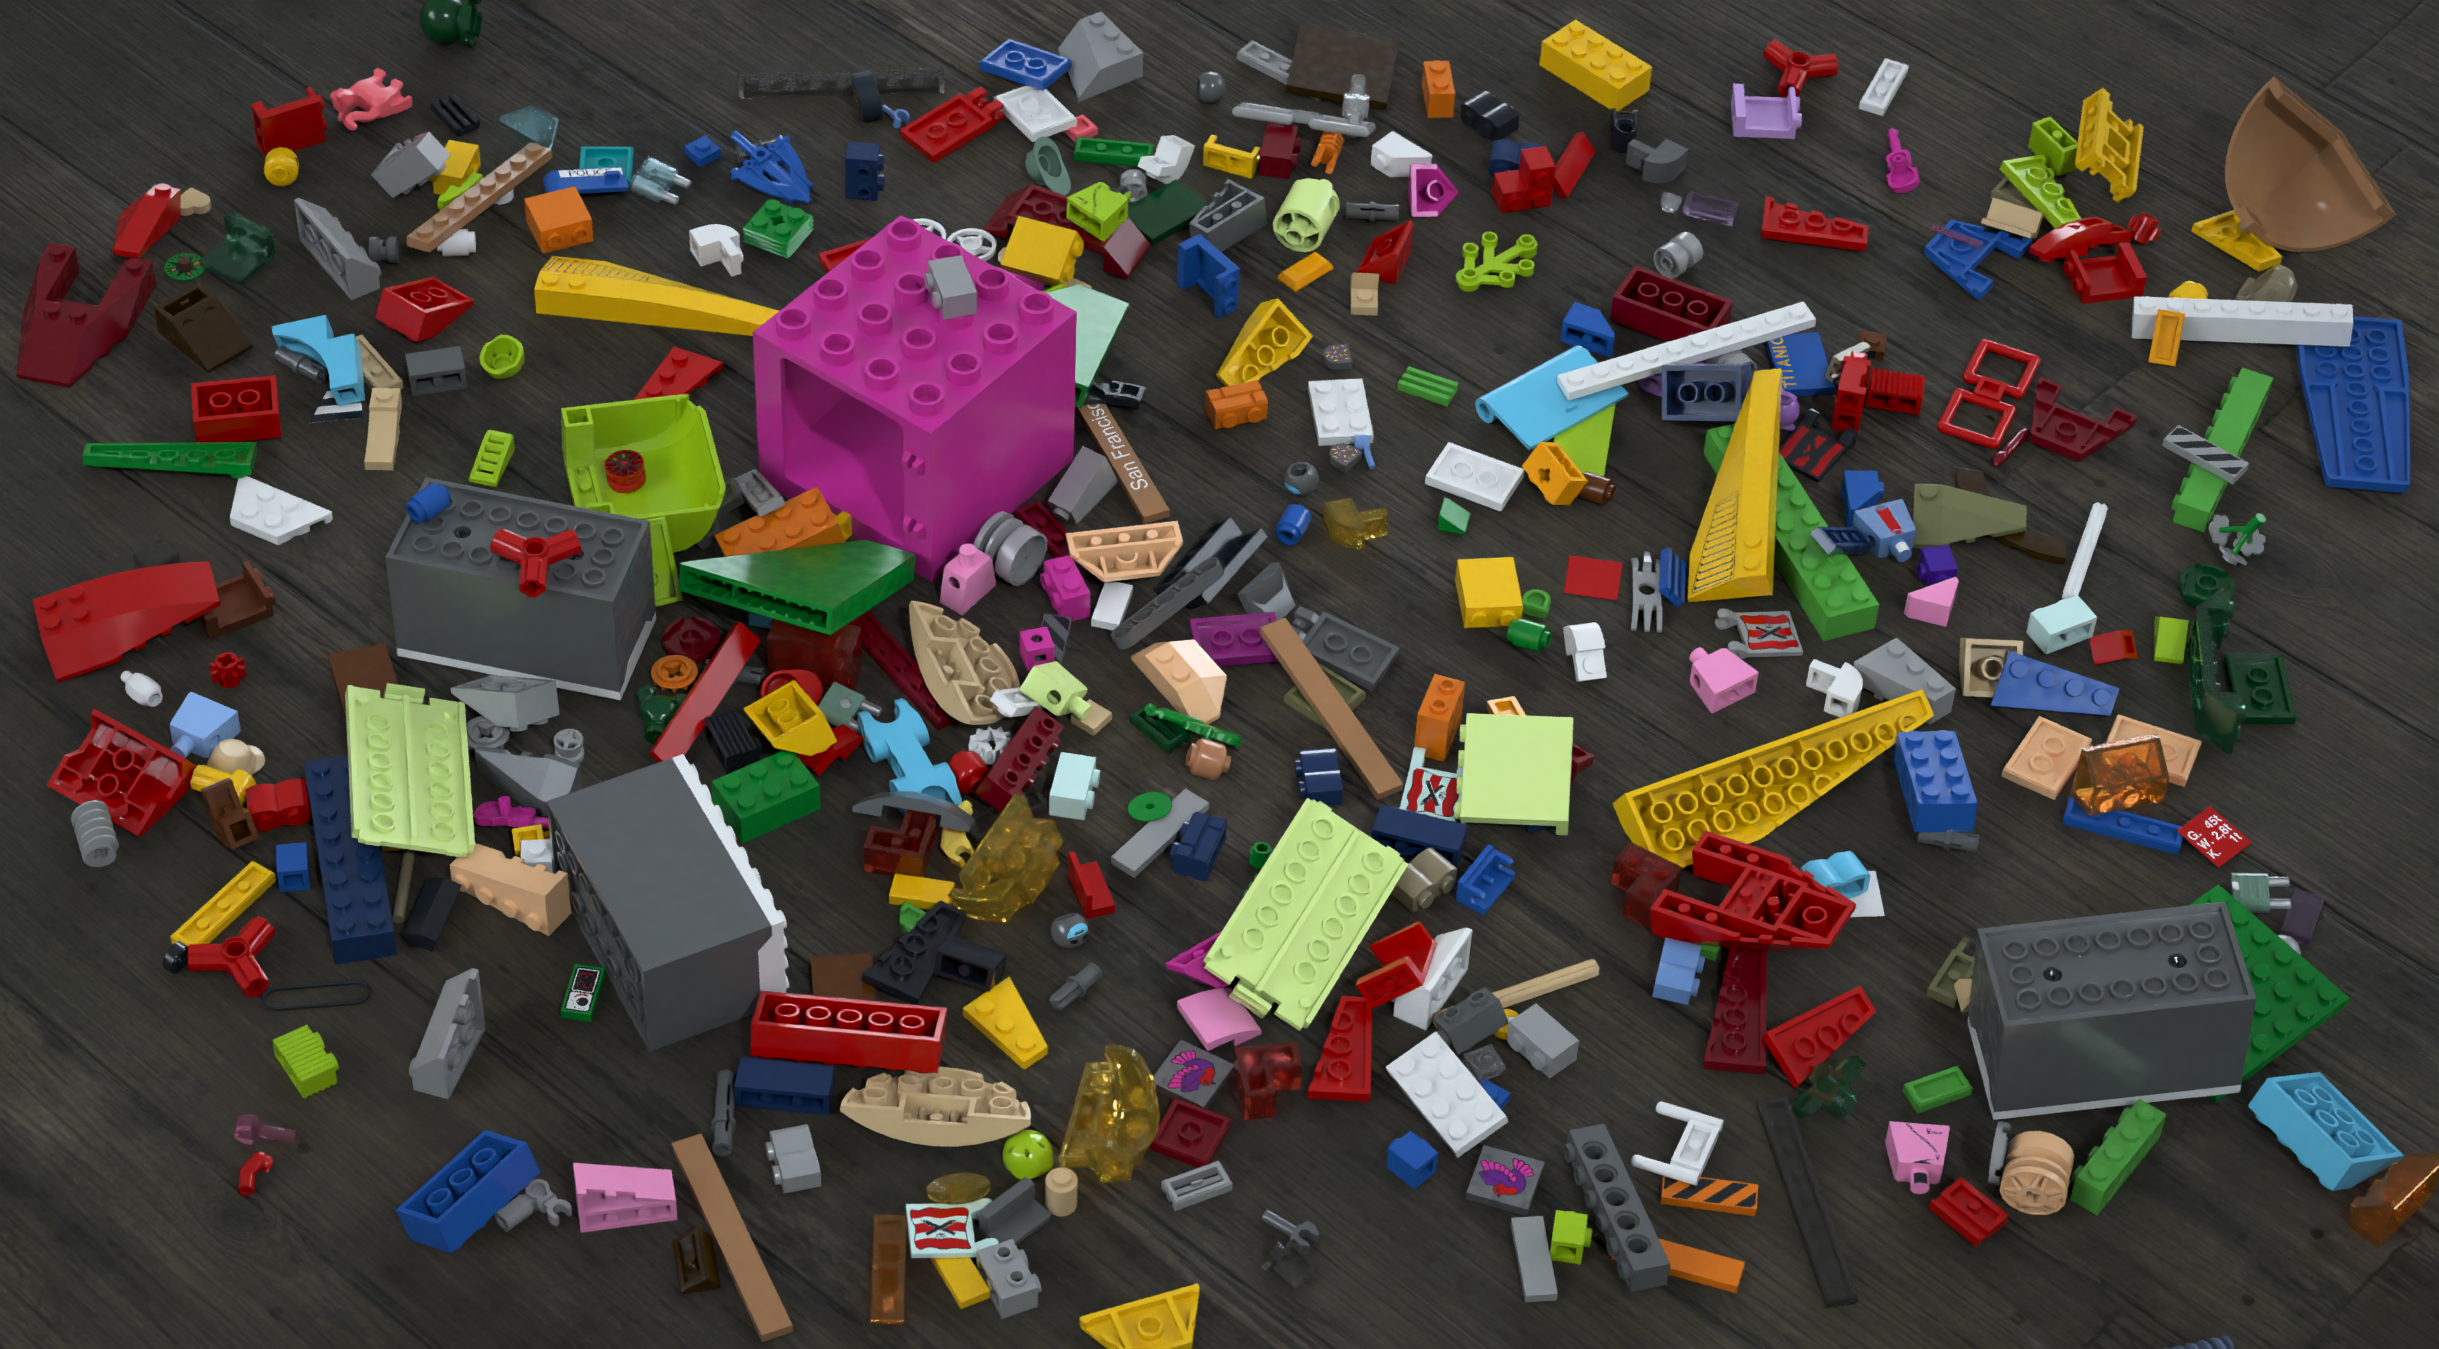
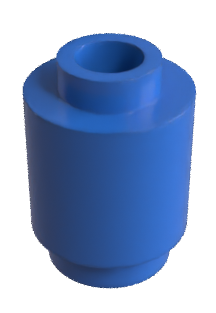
M431 483L409 499V503L405 505V508L415 523L420 524L423 521L427 523L450 507L449 500L451 496L443 485Z
M1291 504L1287 506L1276 526L1277 539L1288 546L1299 542L1312 520L1310 512L1302 505Z

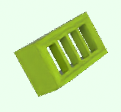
M487 430L472 468L469 482L497 487L515 450L512 434ZM484 470V471H489V472H494V473H493V474H489V473H484V472H481V471Z

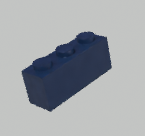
M1381 804L1372 828L1371 838L1385 847H1391L1400 853V857L1412 860L1422 851L1432 847L1458 868L1466 845L1468 825Z
M740 1057L734 1086L735 1106L829 1115L835 1088L834 1066Z

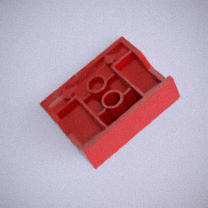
M93 709L91 712V731L78 750L65 754L46 786L80 805L91 800L104 802L108 806L111 822L141 837L186 794L191 786L190 781L193 771L197 766L177 753Z

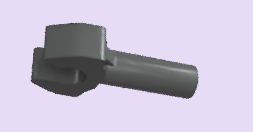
M1269 1209L1262 1216V1221L1289 1236V1249L1295 1253H1309L1310 1244L1301 1239L1302 1237H1306L1315 1243L1319 1241V1232L1316 1226L1309 1221L1295 1226Z

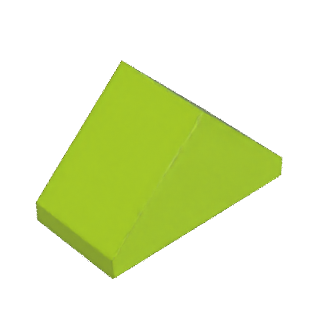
M2155 617L2154 661L2183 664L2189 620Z

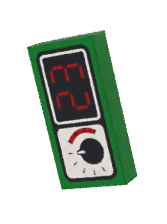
M574 965L561 1008V1018L592 1022L606 975L605 968Z

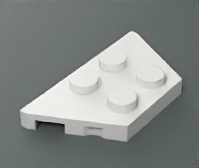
M248 476L238 478L230 514L231 526L280 545L289 541L294 536L309 532L310 525L322 520L327 524L333 520L332 511Z

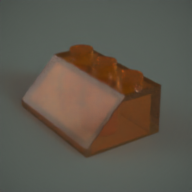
M2157 734L2082 748L2070 796L2088 816L2164 801L2170 777L2160 737Z
M2439 1153L2408 1154L2400 1163L2395 1161L2389 1167L2382 1180L2376 1179L2372 1183L2364 1198L2359 1196L2352 1203L2349 1212L2352 1214L2348 1227L2378 1248L2381 1247L2433 1196L2439 1180Z

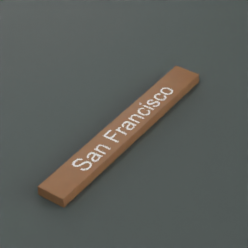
M1106 404L1083 405L1082 408L1075 406L1076 413L1101 454L1107 458L1120 486L1143 524L1169 517L1170 509Z

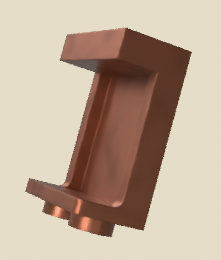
M249 561L242 563V575L216 584L221 605L196 618L209 640L274 616L272 605L276 602L274 593L269 586L265 587L260 571L253 569Z

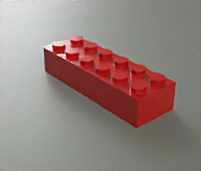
M761 991L751 1023V1056H759L764 1059H792L796 1062H823L827 1065L845 1064L854 1065L859 1068L877 1067L890 1071L909 1070L922 1074L938 1073L946 1040L947 1008Z

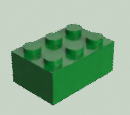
M783 750L713 780V805L720 807L724 821L728 826L732 827L740 842L744 843L820 810V785L794 752Z

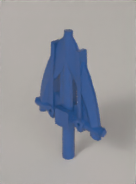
M734 131L731 134L730 139L750 156V160L745 159L743 161V166L740 169L736 167L730 170V179L732 181L740 180L760 192L783 199L789 205H792L793 201L805 202L808 205L812 202L809 191L813 190V184L807 179L801 160L789 144L791 140L789 136L783 137L779 135L776 143L766 144L765 149L762 145L756 148L738 131ZM778 163H782L789 170L790 175ZM765 172L776 182L770 181L763 173Z

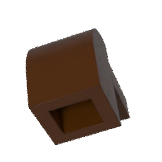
M226 778L201 789L209 811L208 819L225 847L233 850L259 839L250 811L241 806L232 779Z

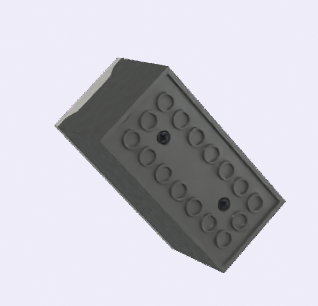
M426 477L418 492L431 483L443 485L451 496L449 500L450 507L427 523L423 521L420 524L415 523L407 513L385 557L397 655L497 676L556 680L557 688L621 700L656 621L650 521ZM499 529L508 530L526 539L529 537L547 539L573 529L578 536L582 552L550 564V569L547 572L546 592L540 594L539 597H528L519 590L521 564L491 552V543L494 539V534Z
M684 754L546 801L553 874H556L559 870L568 873L571 913L601 967L605 968L608 980L649 1052L754 1014L761 991L786 993V989L789 988V981L785 974V969L788 968V961L784 949L788 947L784 935V928L787 927L785 916L781 910L777 911L775 909L769 889L764 890L757 869L750 867L744 847H738L732 827L725 825L720 807L713 805L707 785H701L695 765H690Z
M2226 902L1977 929L1967 1023L1993 1120L2135 1104L2138 1099L2149 1103L2239 1093L2256 996Z

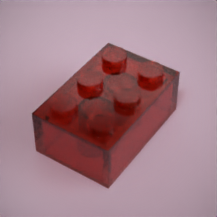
M777 619L773 620L767 636L769 675L780 670L802 669L817 675L822 687L830 688L833 682H837L851 690L855 689L862 669L861 627L845 625L832 635H827Z

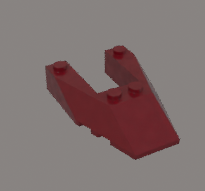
M50 242L39 260L22 315L17 378L67 388L75 384L92 369L94 361L99 357H106L116 342L124 341L128 337L156 287L153 261L127 256L98 306L64 300L80 272L76 247Z

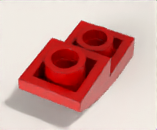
M842 724L831 729L837 742L830 745L826 751L816 753L813 756L799 754L797 757L805 767L820 776L837 757L845 761L864 740L862 736Z

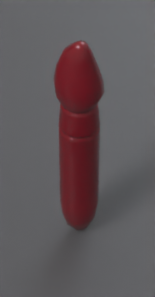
M2028 428L2020 430L2000 452L1995 454L1992 461L1993 465L1996 467L2004 464L2008 457L2028 438L2030 430Z

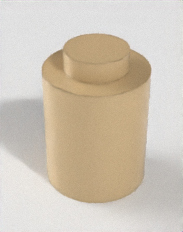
M1059 1167L1051 1170L1046 1176L1045 1206L1055 1216L1070 1215L1077 1207L1078 1178L1072 1170Z

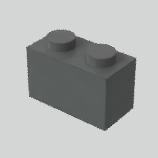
M460 346L405 354L412 396L467 388L465 365Z

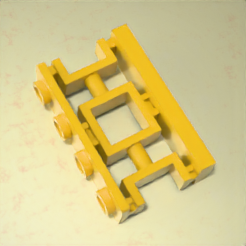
M2102 88L2083 100L2075 166L2080 171H2084L2089 167V173L2092 175L2097 172L2103 175L2111 183L2110 192L2113 194V200L2119 202L2124 198L2131 197L2137 188L2143 126L2139 123L2133 127L2131 119L2123 122L2112 112L2113 103L2109 100L2110 94Z

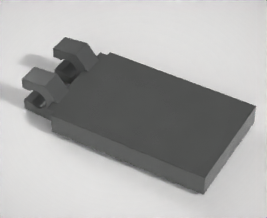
M1300 606L1294 613L1296 619L1292 627L1317 663L1370 691L1374 690L1398 656L1399 647L1326 612L1318 616L1315 612Z

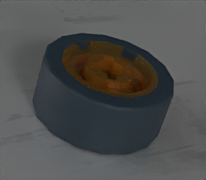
M867 70L852 74L853 91L862 121L868 122L883 118L881 100L872 71Z

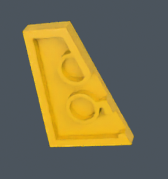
M2235 210L2193 224L2191 232L2257 271H2262L2281 263L2282 256L2273 246L2266 244L2252 233L2247 235L2238 224L2241 220Z
M1010 977L994 986L991 991L985 992L963 1007V1016L1023 1070L1048 1054V1046Z

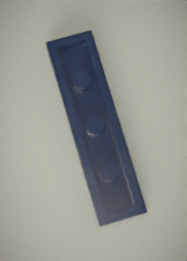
M1816 527L1810 533L1828 555H1866L1872 549V545L1856 527Z

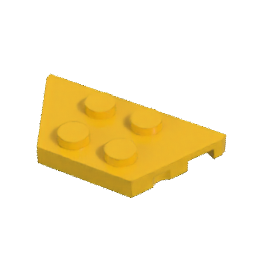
M1197 1283L1080 1316L1079 1325L1081 1329L1106 1349H1192L1199 1299V1285Z

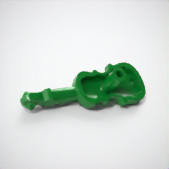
M1151 703L1146 704L1144 708L1146 715L1158 716L1161 720L1181 725L1186 730L1204 735V739L1218 740L1238 748L1241 746L1242 737L1208 725L1203 720L1168 708H1156Z

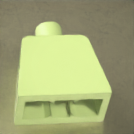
M1057 661L1033 666L1019 688L1025 695L1057 716L1073 713L1080 720H1084L1092 710V706L1083 700L1088 690L1087 687Z

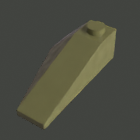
M1915 484L1913 524L1916 533L1913 548L1949 545L1950 547V543L1962 540L1970 543L1975 542V538L1981 536L1999 537L2026 531L2027 506L1947 485Z

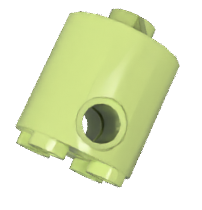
M1311 178L1295 181L1273 221V231L1277 239L1284 246L1299 252L1313 251L1320 246L1340 208L1339 198L1333 190L1331 182L1326 179L1318 180Z

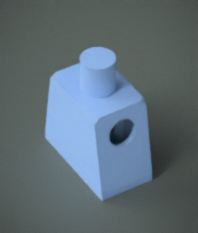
M190 692L170 722L169 727L172 743L174 744L170 750L184 758L190 753L203 758H209L211 752L220 741L233 739L241 732L238 711Z

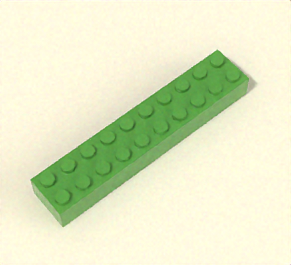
M1736 423L1707 430L1703 454L1717 475ZM1779 452L1774 565L1823 641L1874 629L1879 603L1847 555H1828L1810 534L1816 527H1828V525Z

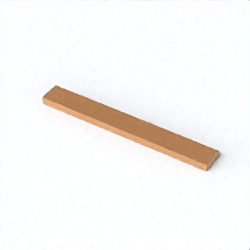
M1283 618L1260 627L1262 638L1374 797L1379 800L1402 791L1403 782L1288 620Z
M702 1133L673 1142L672 1151L761 1341L764 1342L793 1332V1325Z

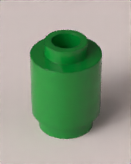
M1523 618L1519 620L1513 619L1507 632V641L1512 642L1513 646L1538 653L1543 648H1548L1552 633L1548 632L1547 625Z

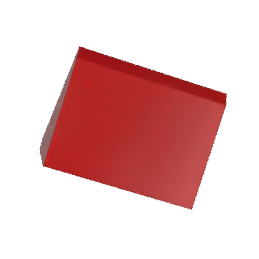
M1409 220L1372 239L1357 273L1379 274V281L1396 285L1411 253L1414 223Z

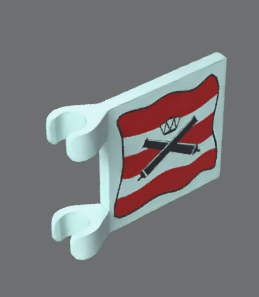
M1414 747L1400 809L1458 822V820H1455V803L1461 802L1462 794H1457V776H1463V768H1458L1457 774L1423 768L1426 750Z
M983 1198L972 1203L906 1204L911 1258L977 1257L978 1250L998 1244V1240L995 1238H987L976 1243L974 1239L972 1218L979 1220V1211L991 1203L992 1200Z

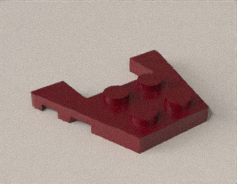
M2040 377L2037 384L2029 442L2081 462L2136 425L2138 416L2115 407L2105 423H2101L2055 404L2063 386Z

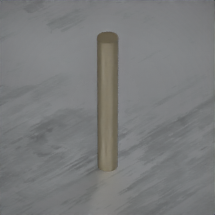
M403 850L392 921L398 924L403 923L405 919L416 850Z

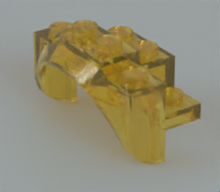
M1014 794L958 874L964 889L952 888L948 894L954 906L968 912L967 916L973 919L1008 923L1017 910L1032 904L1048 885L1053 872L1059 865L1056 852L1062 845L1063 840L1055 821L1052 819L1034 818L1025 795ZM992 878L1000 879L992 884H989Z
M1106 1044L1104 1054L1108 1062L1086 1063L1058 1159L1061 1167L1064 1168L1092 1167L1100 1183L1130 1181L1134 1165H1141L1143 1156L1153 1142L1159 1126V1104L1155 1091L1156 1082L1144 1058L1129 1047ZM1114 1086L1116 1091V1099L1113 1095Z

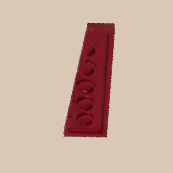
M1730 948L1705 1053L1703 1069L1765 1074L1766 1043L1762 1036L1766 1033L1767 950Z

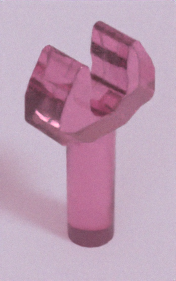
M248 1114L237 1117L234 1138L245 1144H253L259 1137L294 1142L296 1130L261 1125L257 1115Z

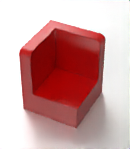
M2118 630L2089 638L2095 665L2138 659L2133 631Z

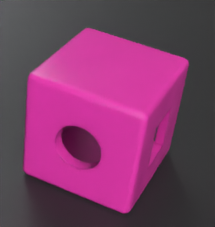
M1047 627L1020 631V655L1026 671H1031L1033 666L1054 662V643ZM1039 636V641L1033 642L1031 639ZM1046 654V660L1035 661V656Z

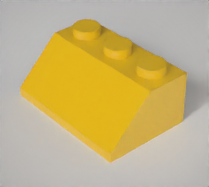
M795 680L743 708L746 715L774 748L813 756L816 753L826 751L830 745L837 742L824 713Z

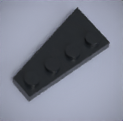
M940 900L916 923V926L908 934L905 933L889 952L886 951L872 968L869 967L862 974L861 981L908 1003L917 1005L935 975L934 967L938 948L941 944L943 945V942L950 935L954 937L958 935L966 921L968 912Z

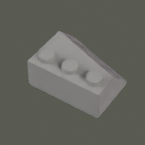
M1102 12L1080 19L1058 47L1059 56L1072 60V67L1067 72L1070 76L1071 86L1076 91L1078 102L1138 79L1143 75V52Z
M472 968L446 980L417 1056L413 1058L409 1067V1076H412L413 1090L449 1099L486 1030L478 969Z

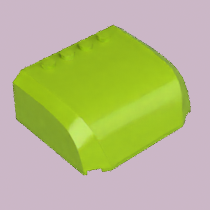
M688 394L561 408L563 459L574 506L643 520L664 516L668 525L673 553L690 548L708 534L716 522L726 493V486L706 411L700 405L696 407L689 400ZM620 450H633L643 457L646 481L640 489L630 493H619L609 487L604 465L606 459L612 453Z

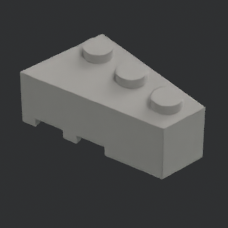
M429 131L415 136L413 142L410 139L405 140V146H402L400 142L397 143L371 174L392 198L400 193L408 194L416 184L421 186L432 174L436 177L446 168L444 163L451 154Z
M1898 638L1889 641L1854 661L1853 667L1859 671L1863 679L1862 687L1873 692L1875 698L1881 701L1884 698L1892 700L1923 689L1934 713V716L1925 723L1930 725L1951 713L1956 688Z

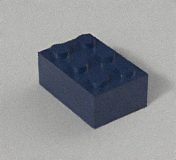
M1671 363L1662 365V420L1737 421L1751 381V364Z

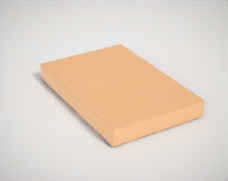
M2118 714L2100 760L2185 787L2202 741Z
M2039 716L2003 768L2001 777L2055 800L2090 748L2092 739Z

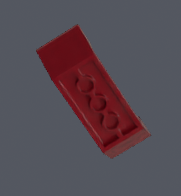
M1032 184L1007 196L984 226V231L1008 239L1012 234L1018 216L1075 230L1083 239L1084 249L1104 255V272L1125 279L1130 277L1150 248L1148 240L1128 217L1104 242L1067 219V197L1069 196Z

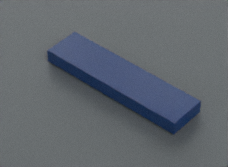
M2069 797L2062 822L2064 825L2176 855L2179 854L2183 836L2177 832L2182 826Z

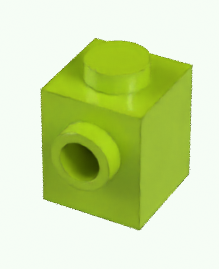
M1556 1210L1550 1249L1551 1260L1581 1265L1583 1248H1590L1592 1228H1586L1587 1214Z

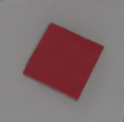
M1174 1098L1149 1142V1150L1197 1168L1208 1165L1214 1159L1232 1127V1119Z

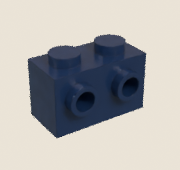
M848 141L845 157L846 199L878 201L879 191H884L885 175H881V171H884L885 155H880V144Z

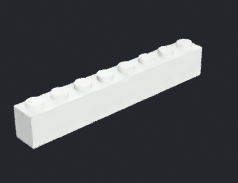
M2134 297L2132 312V338L2153 339L2158 309L2185 313L2180 340L2350 347L2353 328V308L2350 304Z

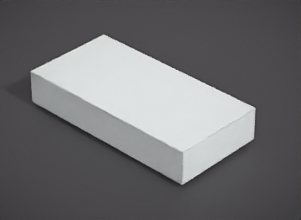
M1115 581L1105 582L1091 619V626L1114 630L1122 624L1133 594V585Z

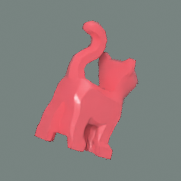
M377 68L374 70V76L356 82L349 89L339 88L333 91L330 98L333 101L334 108L339 112L338 121H343L346 128L352 131L358 128L355 122H371L376 119L387 118L390 115L411 108L412 97L409 95L405 98L401 96L403 82L398 79H392L390 86L385 87L382 81L386 76V72ZM356 106H359L360 108H362V109L365 110L366 112H363V111H355V112H352V110H353Z

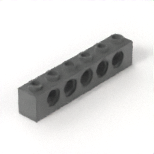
M1605 1124L1569 1130L1567 1144L1563 1146L1565 1160L1567 1163L1571 1162L1573 1166L1575 1181L1578 1186H1582L1585 1192L1586 1205L1595 1214L1596 1227L1600 1233L1603 1232L1606 1238L1607 1251L1610 1256H1614L1617 1262V1271L1620 1279L1625 1280L1630 1292L1667 1285L1670 1262Z

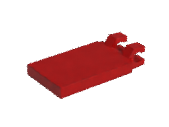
M980 86L969 92L966 96L959 93L900 129V135L902 139L934 164L1004 119L1005 114L1000 111L1004 109V104L998 99L988 103V100L984 98L988 95V92Z

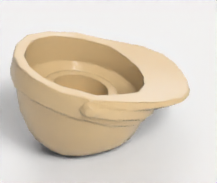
M226 739L220 741L210 754L207 766L231 774L234 770L239 769L252 775L264 766L265 756L256 746L246 745L237 739Z

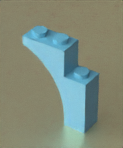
M326 315L272 326L273 336L279 349L280 346L284 345L295 353L309 356L310 359L327 368L330 389L338 406L365 400L362 350L355 334L334 338V332Z

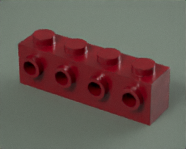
M1035 706L974 793L1001 813H1004L1010 804L1016 807L1026 794L1022 791V788L1028 789L1038 775L1034 773L1035 769L1040 772L1050 757L1046 755L1047 751L1052 754L1062 741L1058 735L1064 726Z

